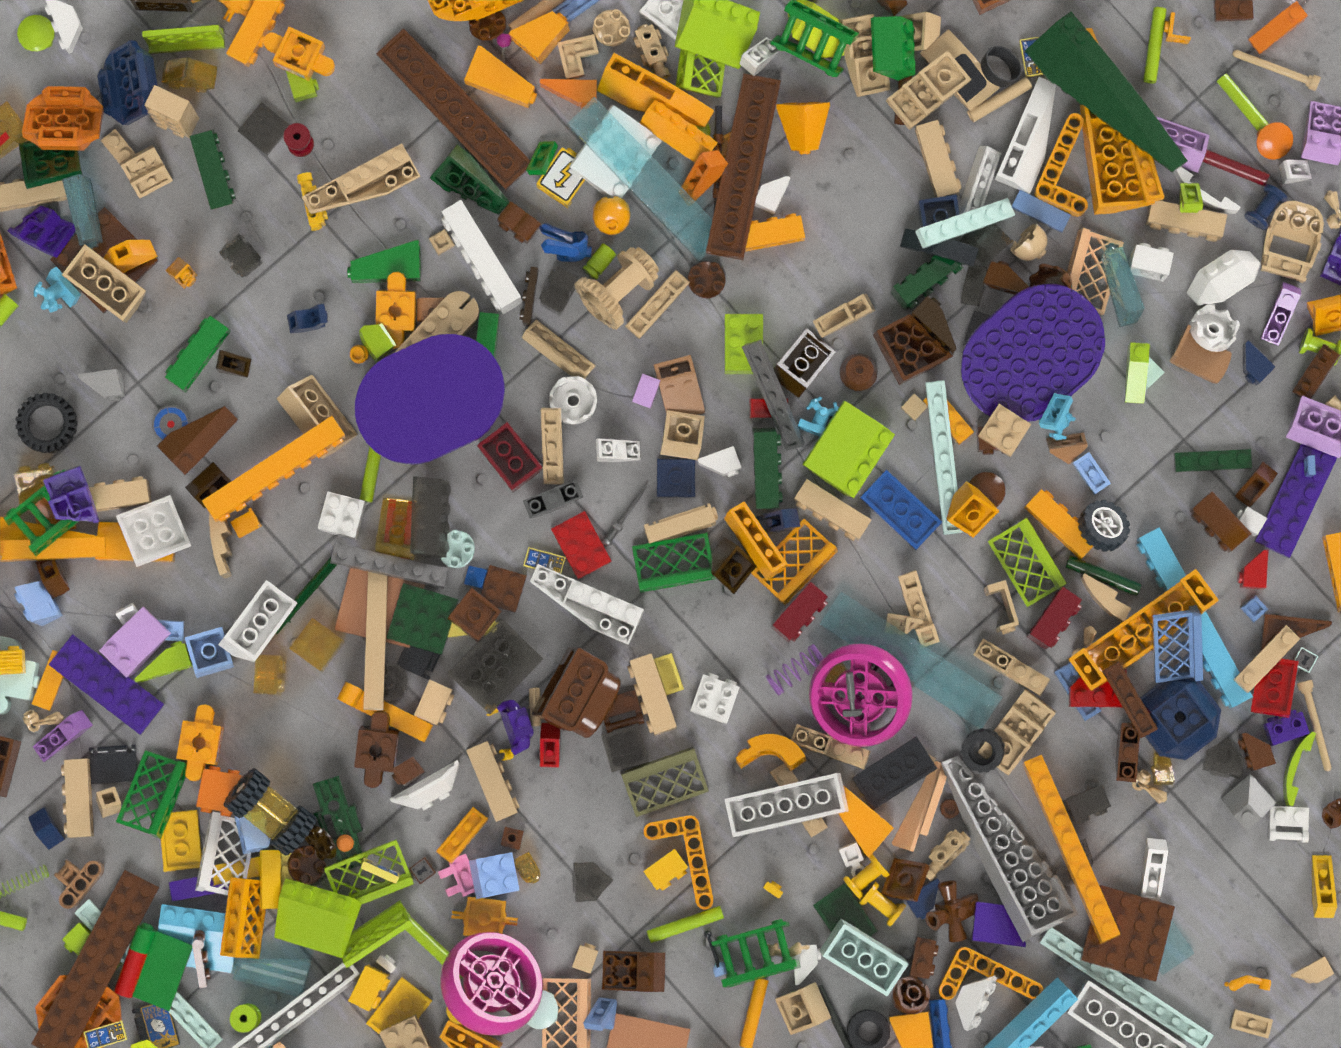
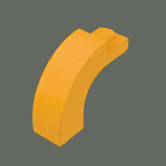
M762 734L747 740L749 749L741 750L736 757V762L741 769L764 755L778 757L784 762L790 772L806 762L805 754L796 743L777 734Z

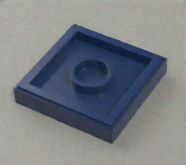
M657 459V497L695 498V460Z

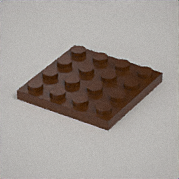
M1099 885L1120 935L1100 944L1090 921L1080 961L1156 982L1175 906Z

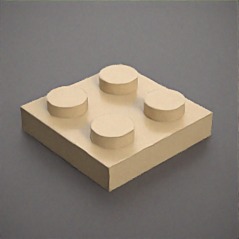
M998 404L978 437L1011 457L1031 424L1001 404Z

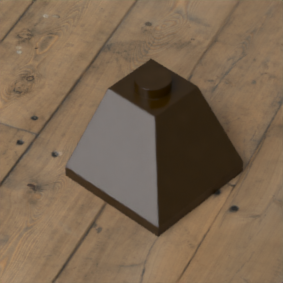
M724 537L712 552L711 574L731 593L735 594L757 566L738 545Z

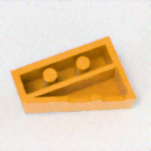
M450 1019L440 1035V1038L449 1048H501L503 1044L489 1035L474 1032L462 1024L452 1022Z

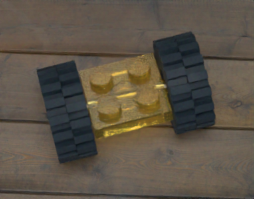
M253 768L229 792V796L226 797L223 806L238 818L245 817L271 838V845L285 856L289 855L308 836L309 831L314 827L316 817L304 807L292 805L269 786L270 780L256 768Z

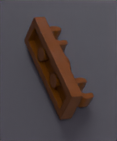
M1323 344L1292 392L1300 398L1304 396L1312 399L1341 354L1328 345Z

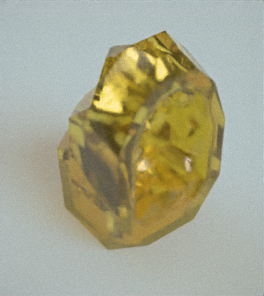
M529 851L514 859L515 867L526 883L534 884L540 880V870Z

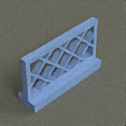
M1197 605L1189 606V610L1152 615L1155 682L1160 683L1194 678L1195 681L1203 680L1202 620ZM1187 617V621L1182 626L1176 623L1180 618ZM1167 620L1169 623L1163 629L1158 626V621ZM1174 625L1178 630L1172 636L1167 631ZM1182 632L1188 635L1183 642L1176 639ZM1163 635L1170 638L1164 645L1158 642ZM1174 641L1179 646L1172 652L1168 647ZM1184 648L1188 651V654L1182 659L1177 654ZM1164 651L1170 654L1164 661L1159 659V656ZM1173 658H1176L1180 662L1174 668L1168 665ZM1184 664L1189 667V672L1180 673L1178 671ZM1164 667L1170 670L1167 675H1159V672Z

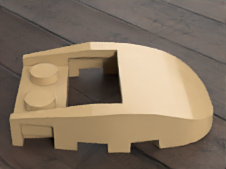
M1287 201L1276 209L1263 243L1262 272L1276 274L1300 281V283L1306 282L1308 271L1312 268L1322 244L1320 242L1324 222L1323 216L1317 208L1298 201ZM1273 235L1308 245L1309 250L1306 261L1270 252L1269 249Z

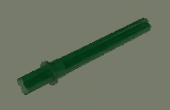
M331 557L295 597L296 606L277 630L276 634L288 622L291 623L290 620L294 617L295 613L337 566V564L330 563Z

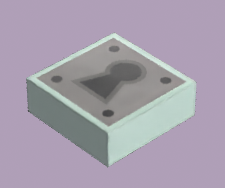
M1300 647L1294 660L1299 662V669L1310 673L1318 656Z

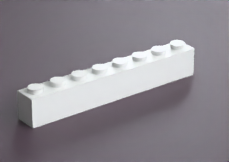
M342 963L232 1048L271 1047L356 982L361 976L354 965L346 968L344 963Z

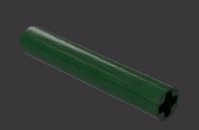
M1071 555L1065 568L1082 575L1085 573L1097 581L1134 596L1138 595L1142 586L1138 582Z

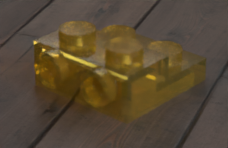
M42 463L38 465V468L30 469V466L18 468L19 470L15 472L14 477L19 505L45 485L43 480L55 473L54 466H49V463Z

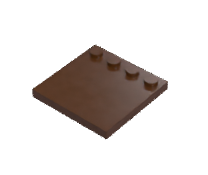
M104 207L66 244L57 258L52 257L50 260L64 272L84 245H87L103 258L111 247L126 240L137 239ZM156 258L151 259L124 274L137 283L158 260ZM83 292L103 314H105L108 311L105 307H103L101 304H99L97 301H95L93 298H91L89 295Z

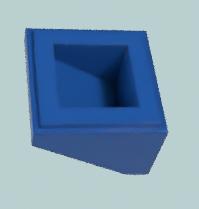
M469 566L464 584L483 589L487 570Z

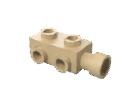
M644 24L637 28L638 30L635 31L636 37L633 38L637 49L641 48L643 52L640 55L643 65H648L649 69L654 68L655 75L662 79H667L671 75L664 63L667 62L666 57L669 54L666 47L660 44L661 34L658 29H654L653 24L649 26ZM650 34V38H644L645 35ZM654 50L658 52L655 56L651 55V52H654Z
M956 829L953 832L947 833L944 841L940 845H936L928 856L932 862L929 864L930 868L926 877L932 882L940 870L944 871L960 853L965 851L966 847L970 844L971 838L965 832L959 833Z

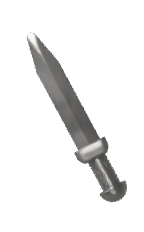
M647 485L638 494L618 523L614 521L612 529L602 539L605 546H611L615 536L623 530L622 523L641 498Z

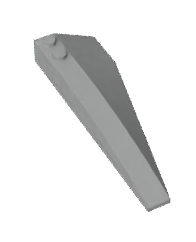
M959 756L942 762V768L945 776H947L948 784L965 826L1022 942L1077 916L1078 912L1059 877L1049 870L1050 866L1045 860L1042 861L1036 854V849L1026 842L1025 836L1005 812L1002 813L997 807L998 803L991 799L984 791L983 785L981 783L978 784L973 778L974 774Z

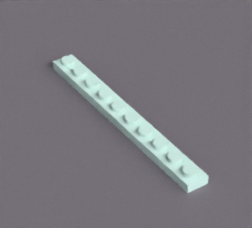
M90 899L75 912L91 931L102 913ZM131 942L121 959L122 964H124ZM177 991L172 1007L168 1012L203 1048H215L223 1038Z
M1055 929L1047 930L1040 940V944L1196 1048H1206L1214 1035L1118 971L1080 961L1083 948Z

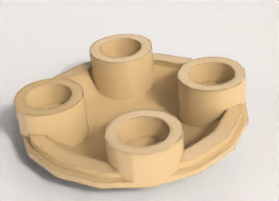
M618 9L603 11L594 20V36L605 46H618L625 42L630 34L629 20Z

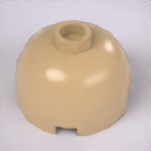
M1036 223V225L1032 224L1020 234L1022 237L1019 239L1018 244L1014 241L1010 247V251L1021 260L1031 261L1035 258L1040 259L1046 253L1045 248L1048 238L1045 231Z

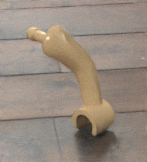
M797 942L788 949L790 957L798 955L802 950H808L810 947L809 945L801 946ZM774 943V945L767 944L770 956L782 957L781 950L778 949V943Z

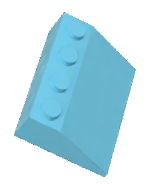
M168 904L161 905L158 925L159 932L192 944L194 933L202 930L205 933L204 951L208 952L207 968L214 971L233 973L235 957L220 955L225 921L224 912ZM193 949L186 967L196 968Z

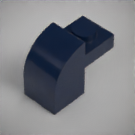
M318 304L310 309L295 310L288 314L290 334L326 327L328 313L325 310V305Z

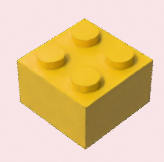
M366 965L348 1001L367 1011L377 1009L382 999L379 995L381 991H386L391 981L388 979L389 974L371 965Z

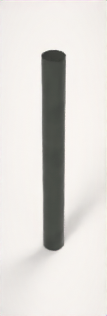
M819 985L818 988L831 1016L830 1019L844 1048H853L823 985Z

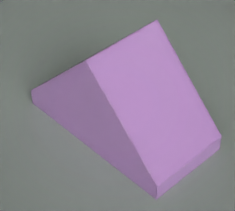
M642 374L632 402L651 408L654 404L660 380Z

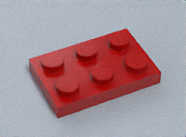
M585 511L551 528L578 580L612 562Z
M1281 658L1255 685L1251 712L1290 718L1298 661Z

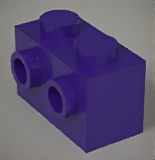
M1296 709L1291 711L1290 718L1283 717L1279 719L1278 716L1267 719L1268 723L1262 724L1270 746L1310 734L1303 712L1297 713Z

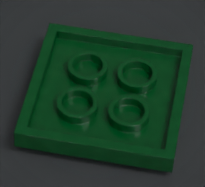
M31 141L19 143L24 183L27 189L83 175L79 150H42Z
M403 583L387 639L443 655L452 622L447 618L458 605L459 599Z

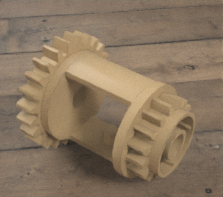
M630 247L626 252L621 251L617 255L622 268L603 285L594 279H587L586 277H582L574 284L576 292L580 295L579 297L587 310L596 319L605 325L607 324L613 330H617L624 323L623 311L618 302L637 285L645 290H650L654 286L653 282L658 279V266L639 247L636 249Z

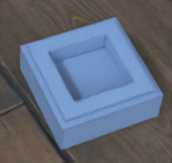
M1315 455L1304 458V476L1312 477L1316 475Z
M1256 595L1240 608L1253 623L1268 610Z

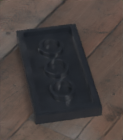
M916 736L852 777V780L871 809L875 810L938 768Z

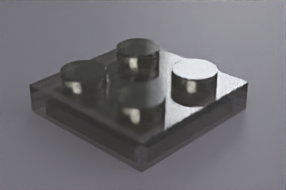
M261 102L239 128L238 133L268 156L283 138L284 131L289 124Z

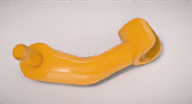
M1245 975L1231 980L1230 983L1225 982L1224 985L1226 987L1229 986L1231 991H1236L1244 985L1252 983L1259 985L1258 989L1270 991L1271 980Z

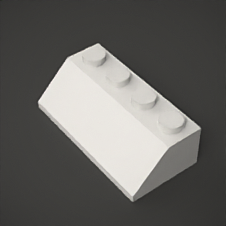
M266 580L218 645L235 657L255 662L297 602Z

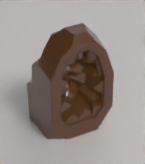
M1341 798L1336 799L1323 808L1322 819L1331 829L1341 825Z

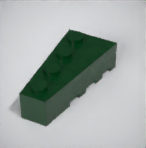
M213 129L189 136L210 209L233 204V199H236L234 189L229 187L228 181L231 179L228 169L225 170L223 165L225 158L223 151L219 150L218 144H220L217 132L215 133Z
M933 256L930 259L931 261L922 264L915 274L910 273L906 276L901 285L899 283L894 285L891 294L904 311L907 308L911 310L920 303L918 300L924 296L926 298L934 292L933 288L939 284L941 287L949 280L948 276L952 273L956 275L963 270V264Z
M775 427L752 428V435H754L756 509L779 508V503H783L782 491H779V484H782V472H778V465H781V453H777V446H781V435L777 434Z

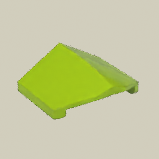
M382 323L364 325L359 330L361 342L367 348L369 355L375 363L382 360L396 346V343Z

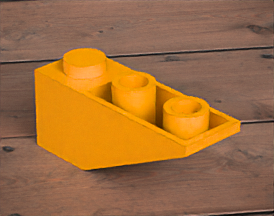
M180 257L165 270L184 289L191 287L198 276L191 266Z

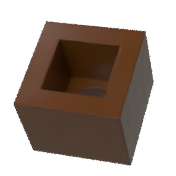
M505 827L500 846L520 850L524 831ZM511 834L515 835L516 840L514 842H510L508 840V837Z

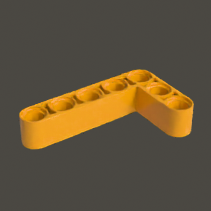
M1072 113L1066 119L1034 191L1036 198L1074 217H1080L1085 213L1088 208L1087 200L1056 186L1083 126V118L1078 113ZM1076 120L1079 126L1072 127L1069 121ZM1062 137L1070 138L1071 143L1064 144ZM1061 154L1064 160L1057 161L1054 155ZM1051 170L1055 172L1056 177L1049 178L1046 172ZM1039 188H1046L1048 195H1041ZM1056 196H1064L1066 202L1059 203L1056 199ZM1074 204H1082L1083 210L1077 211L1074 208Z
M345 681L337 697L338 700L370 716L376 711H380L364 710V691ZM384 701L382 711L389 714V725L425 743L433 725Z
M688 815L648 823L644 827V835L649 840L678 835L684 836L696 904L703 910L709 909L713 904V895L698 819ZM687 819H693L696 822L694 829L688 830L685 827ZM669 822H673L677 826V830L674 833H668L665 829L666 824ZM649 826H655L658 829L656 836L650 837L647 835L646 830ZM691 838H697L699 840V847L696 849L690 848L688 841ZM694 857H700L703 860V865L700 868L693 867L692 859ZM698 876L706 878L707 883L704 887L696 885L695 880ZM707 895L710 898L708 906H701L699 904L701 896Z
M959 947L955 951L937 991L943 999L949 1000L954 998L968 968L986 977L994 976V970L1000 967L1003 969L1004 975L997 979L996 982L1030 999H1035L1043 991V987L1038 982L968 947ZM962 950H966L969 953V958L966 961H961L959 958V953ZM979 959L986 961V967L983 970H979L976 966ZM955 967L960 970V976L956 979L950 975L951 970ZM1015 976L1021 979L1019 987H1014L1011 983ZM945 985H949L952 988V993L949 996L942 994V988ZM1032 985H1036L1039 989L1036 996H1031L1029 993V988Z

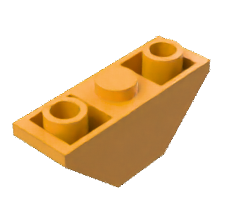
M126 240L111 247L103 258L122 273H125L158 256L150 240Z

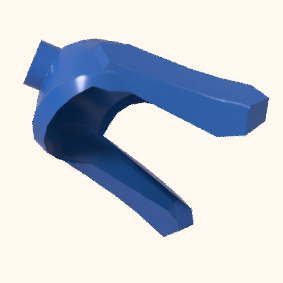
M547 223L539 227L543 235L559 240H544L541 247L545 253L556 254L557 260L562 262H578L585 257L591 258L592 246H588V235L585 232H569Z

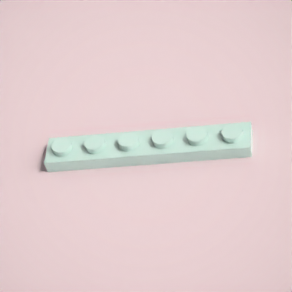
M1006 198L922 227L915 232L922 248H926L1015 216L1009 199Z

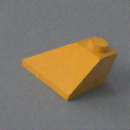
M966 481L953 494L946 519L974 538L999 512V509L978 488Z

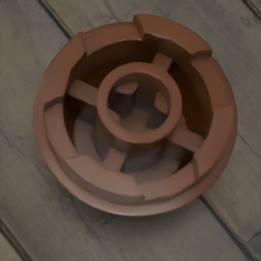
M852 354L840 366V378L843 384L851 390H867L877 379V366L874 360L865 354Z
M903 977L893 987V1005L902 1013L918 1014L928 1005L930 999L929 988L927 984L924 985L923 982L917 979L918 977Z

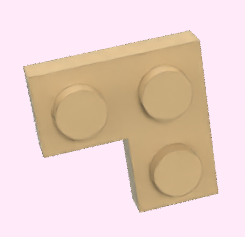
M594 34L557 43L565 78L575 79L584 77L581 58L599 54Z

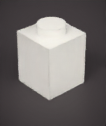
M1249 507L1244 508V510L1240 509L1236 514V517L1252 533V536L1258 535L1267 520L1266 517Z

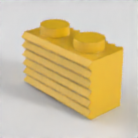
M8 646V650L0 651V675L26 673L25 650L19 649V646Z

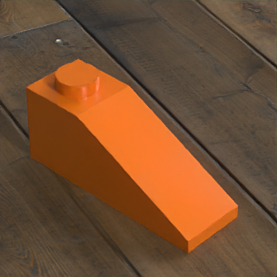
M1296 1L1261 28L1248 41L1260 55L1304 22L1308 15Z
M540 79L541 88L576 106H581L582 109L597 107V80Z
M719 150L701 153L678 193L687 206H691L716 182L727 167L728 163Z

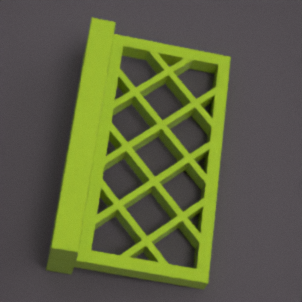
M219 25L142 31V36L148 45L149 54L225 48L224 29L220 28Z
M680 49L676 87L683 91L686 90L720 98L725 65L716 62L719 71L714 75L709 65L716 61L711 60L707 63L704 57L695 56L693 53ZM697 58L704 65L699 70L694 66V60ZM704 69L711 76L706 82L700 75V72ZM695 76L701 83L698 88L691 87L692 78ZM712 80L716 84V92L710 91L707 86Z
M1028 518L988 541L1027 607L1067 584ZM1019 527L1023 532L1022 542L1011 539L1012 531ZM1025 537H1026L1027 541L1029 542V544H1028V543H1024ZM999 539L1008 540L1005 552L997 550L994 542ZM1010 541L1021 544L1018 555L1007 552ZM1023 544L1032 547V558L1020 556ZM1007 554L1018 557L1015 568L1006 565L1005 559ZM1035 554L1039 560L1034 559ZM1020 558L1031 560L1028 571L1017 569ZM1033 561L1042 564L1043 570L1041 575L1030 572ZM1009 569L1014 570V574H1013V575H1012V573L1010 572ZM1016 571L1028 573L1025 585L1016 582ZM1030 574L1041 577L1038 588L1027 585ZM1043 577L1051 579L1055 587L1050 590L1040 589ZM1019 585H1020V586H1024L1023 592H1022L1021 588L1019 587ZM1026 587L1037 590L1036 598L1029 602L1025 597ZM1039 591H1044V592H1045V593L1041 594L1040 596H1038V595H1039Z
M397 839L324 867L333 892L338 893L340 885L351 888L347 896L362 902V904L414 884L413 877L408 869ZM395 845L397 854L394 859L384 855L388 847ZM375 854L380 856L378 864H380L382 858L393 862L390 867L391 870L394 864L397 863L403 866L405 873L399 875L397 883L386 879L385 881L378 882L373 880L375 874L368 878L361 875V867L358 873L349 870L348 867L350 862L357 861L361 863V858L365 857L367 859L368 855ZM335 868L343 870L341 879L333 878L330 870ZM346 872L356 876L353 885L342 882ZM359 877L369 881L367 888L359 889L355 887Z
M400 900L351 933L342 959L346 968L413 925L410 914Z

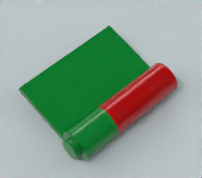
M142 923V925H138L114 993L127 998L135 997L170 1011L193 949L192 944L154 930L150 924Z

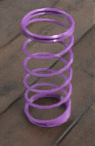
M814 644L808 646V651L813 662L803 652H800L799 655L804 667L796 659L791 658V663L796 674L786 664H782V668L787 679L778 670L774 669V675L779 686L774 682V680L771 678L769 674L766 675V679L768 680L769 684L778 696L784 693V690L777 678L776 672L788 683L790 687H793L784 666L787 667L799 681H801V678L794 666L793 660L805 671L807 675H810L801 654L804 655L815 668L817 667V664L811 654L810 648L812 649L813 653L819 661L823 659V656Z

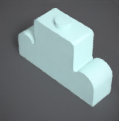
M0 636V651L8 650V646H19V649H22L21 643L18 640ZM25 660V674L0 675V715L7 714L10 711L11 702L8 699L9 697L33 700L35 688H38L40 676H38L39 663Z

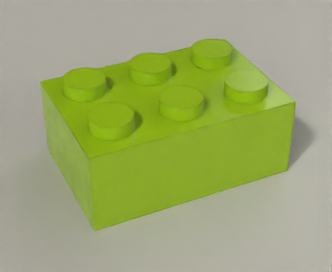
M725 314V374H753L742 346L761 340L763 344V314Z

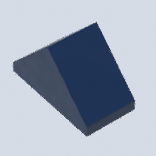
M45 807L28 817L35 835L48 850L65 840Z

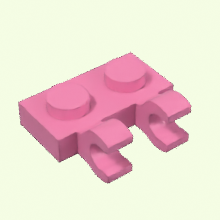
M466 854L457 857L452 864L449 863L450 867L438 872L440 879L454 874L458 885L445 890L448 897L459 892L465 897L475 892L469 860Z

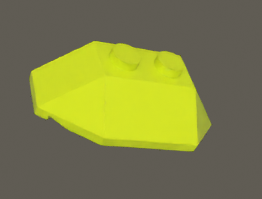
M796 0L801 4L839 22V19H837L836 17L822 9L817 4L807 0ZM796 19L791 31L792 37L797 41H800L806 24L804 21ZM813 27L806 47L813 52L816 51L823 34L822 30ZM830 36L821 57L833 58L840 41L834 36Z

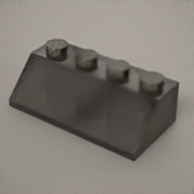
M413 476L411 554L423 558L447 557L449 550L447 534L450 530L448 515L450 514L449 495L451 494V486L446 480Z

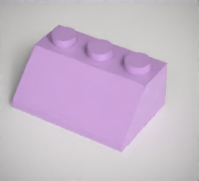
M1156 117L1188 160L1181 167L1187 171L1198 173L1206 154L1210 135Z
M1302 396L1290 422L1286 438L1340 458L1341 411Z

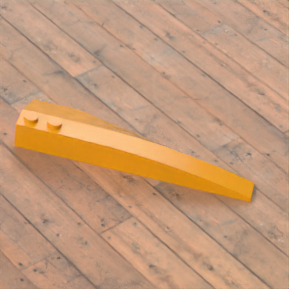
M1086 28V30L1091 34V36H1092V37L1096 40V42L1098 43V41H1097V39H1096V36H1095V34H1094V32H1093V29H1092V28ZM1080 105V114L1084 121L1082 130L1094 215L1112 214L1155 204V201L1150 203L1144 202L1127 139L1119 131L1114 130L1091 113L1087 107Z
M0 517V555L2 556L0 562L106 557L105 537L70 530L35 557L28 547L31 545V541L14 522L8 525L4 517ZM25 522L36 536L40 537L45 533L46 529L43 525Z

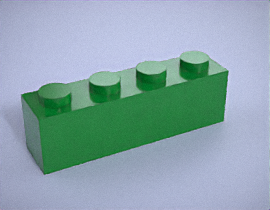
M209 316L208 319H203L199 325L200 330L197 334H192L188 340L189 345L178 353L176 357L178 360L174 365L171 364L165 372L167 374L165 378L185 393L231 332L212 316Z

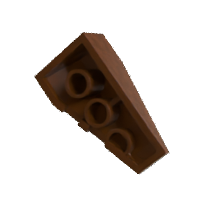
M223 406L204 417L170 432L157 447L186 475L238 419Z

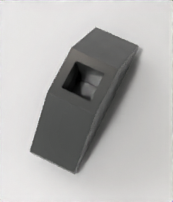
M575 479L525 499L523 503L531 519L564 508L583 498V495Z

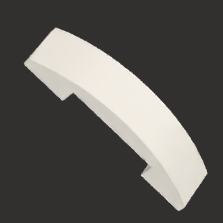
M1179 167L1173 172L1179 184L1191 183L1190 179L1193 174L1184 168ZM1200 189L1203 205L1222 213L1236 214L1241 208L1227 197H1224L1219 202Z

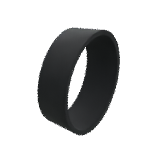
M1003 46L991 47L981 60V70L989 82L998 87L1010 85L1018 80L1021 75V65L1018 58L1013 52ZM988 56H996L1007 64L1011 73L1010 80L1002 79L993 72L988 62Z

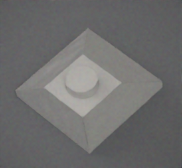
M117 369L78 374V378L106 400L109 399V402L120 401L121 397H125L123 376Z
M1251 773L1221 798L1232 815L1246 830L1257 823L1276 804V801Z

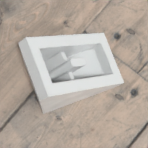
M1284 160L1279 165L1282 185L1312 179L1308 160Z

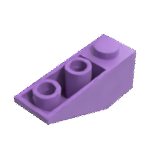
M1285 282L1282 283L1262 333V340L1279 346L1301 296V288Z
M83 710L69 715L36 743L33 748L42 761L45 762L80 737L93 724Z

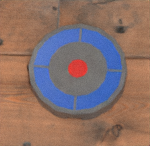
M165 406L155 413L152 420V429L155 436L162 441L170 432L190 423V419L182 408Z

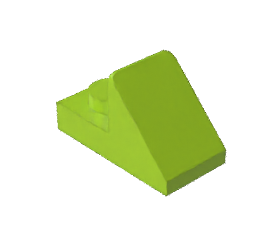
M1180 183L1179 210L1181 213H1198L1199 210H1203L1199 183Z

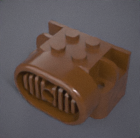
M568 647L531 715L540 717L561 730L573 731L584 738H590L603 722L615 700L621 680L608 671V666L604 661L579 647Z

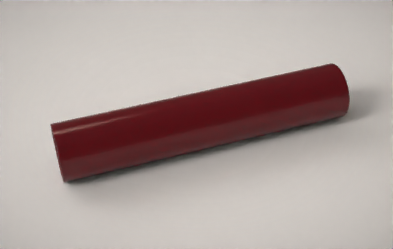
M1207 149L1202 161L1262 186L1266 185L1270 176L1268 173Z

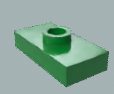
M555 141L538 143L526 169L529 175L546 174L558 148Z

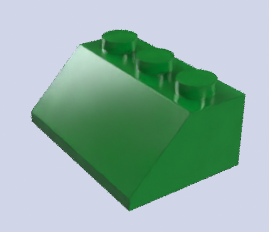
M901 16L871 18L873 72L898 81L915 75L913 21Z

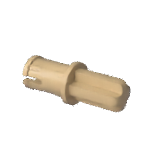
M540 688L529 689L528 709L532 726H541V718L531 715L541 697Z

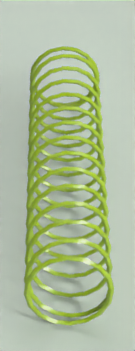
M30 870V873H31L32 878H33V883H32L31 881H30V883H31V884H34V880L36 881V879L34 878V876H33V874H32V872H31V870ZM11 878V881H12V883H13V885H14V890H15L16 886H15V884H14V882H13V880H12V878ZM2 883V886H3L4 891H5V896H6V893H7V894H9V893L6 891V889H5V887H4V885H3V883Z

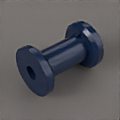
M1271 184L1264 186L1263 189L1266 195L1254 211H1247L1244 214V217L1251 224L1261 230H1266L1269 227L1266 220L1276 205L1288 200L1285 193Z

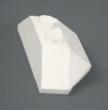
M1229 250L1198 271L1187 291V295L1198 306L1223 302L1255 281L1261 263L1250 251Z
M454 761L389 798L390 801L415 809L422 808L424 811L432 807V802L438 798L440 801L451 796L449 792L453 790L460 766L459 761Z

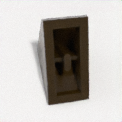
M219 350L216 370L219 373L248 378L252 359Z

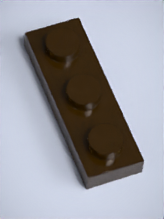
M530 267V272L526 271L525 283H528L527 290L523 291L522 301H525V307L520 310L519 320H523V326L531 325L539 273L538 267Z

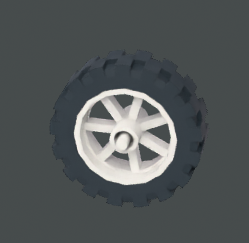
M1096 500L1090 503L1078 518V523H1080L1078 529L1082 533V538L1087 540L1086 543L1088 545L1094 546L1096 550L1101 549L1103 552L1108 550L1114 551L1116 548H1119L1129 537L1127 535L1130 533V522L1127 521L1125 512L1123 513L1119 506L1116 507L1115 503H1108L1106 500H1101L1100 502Z

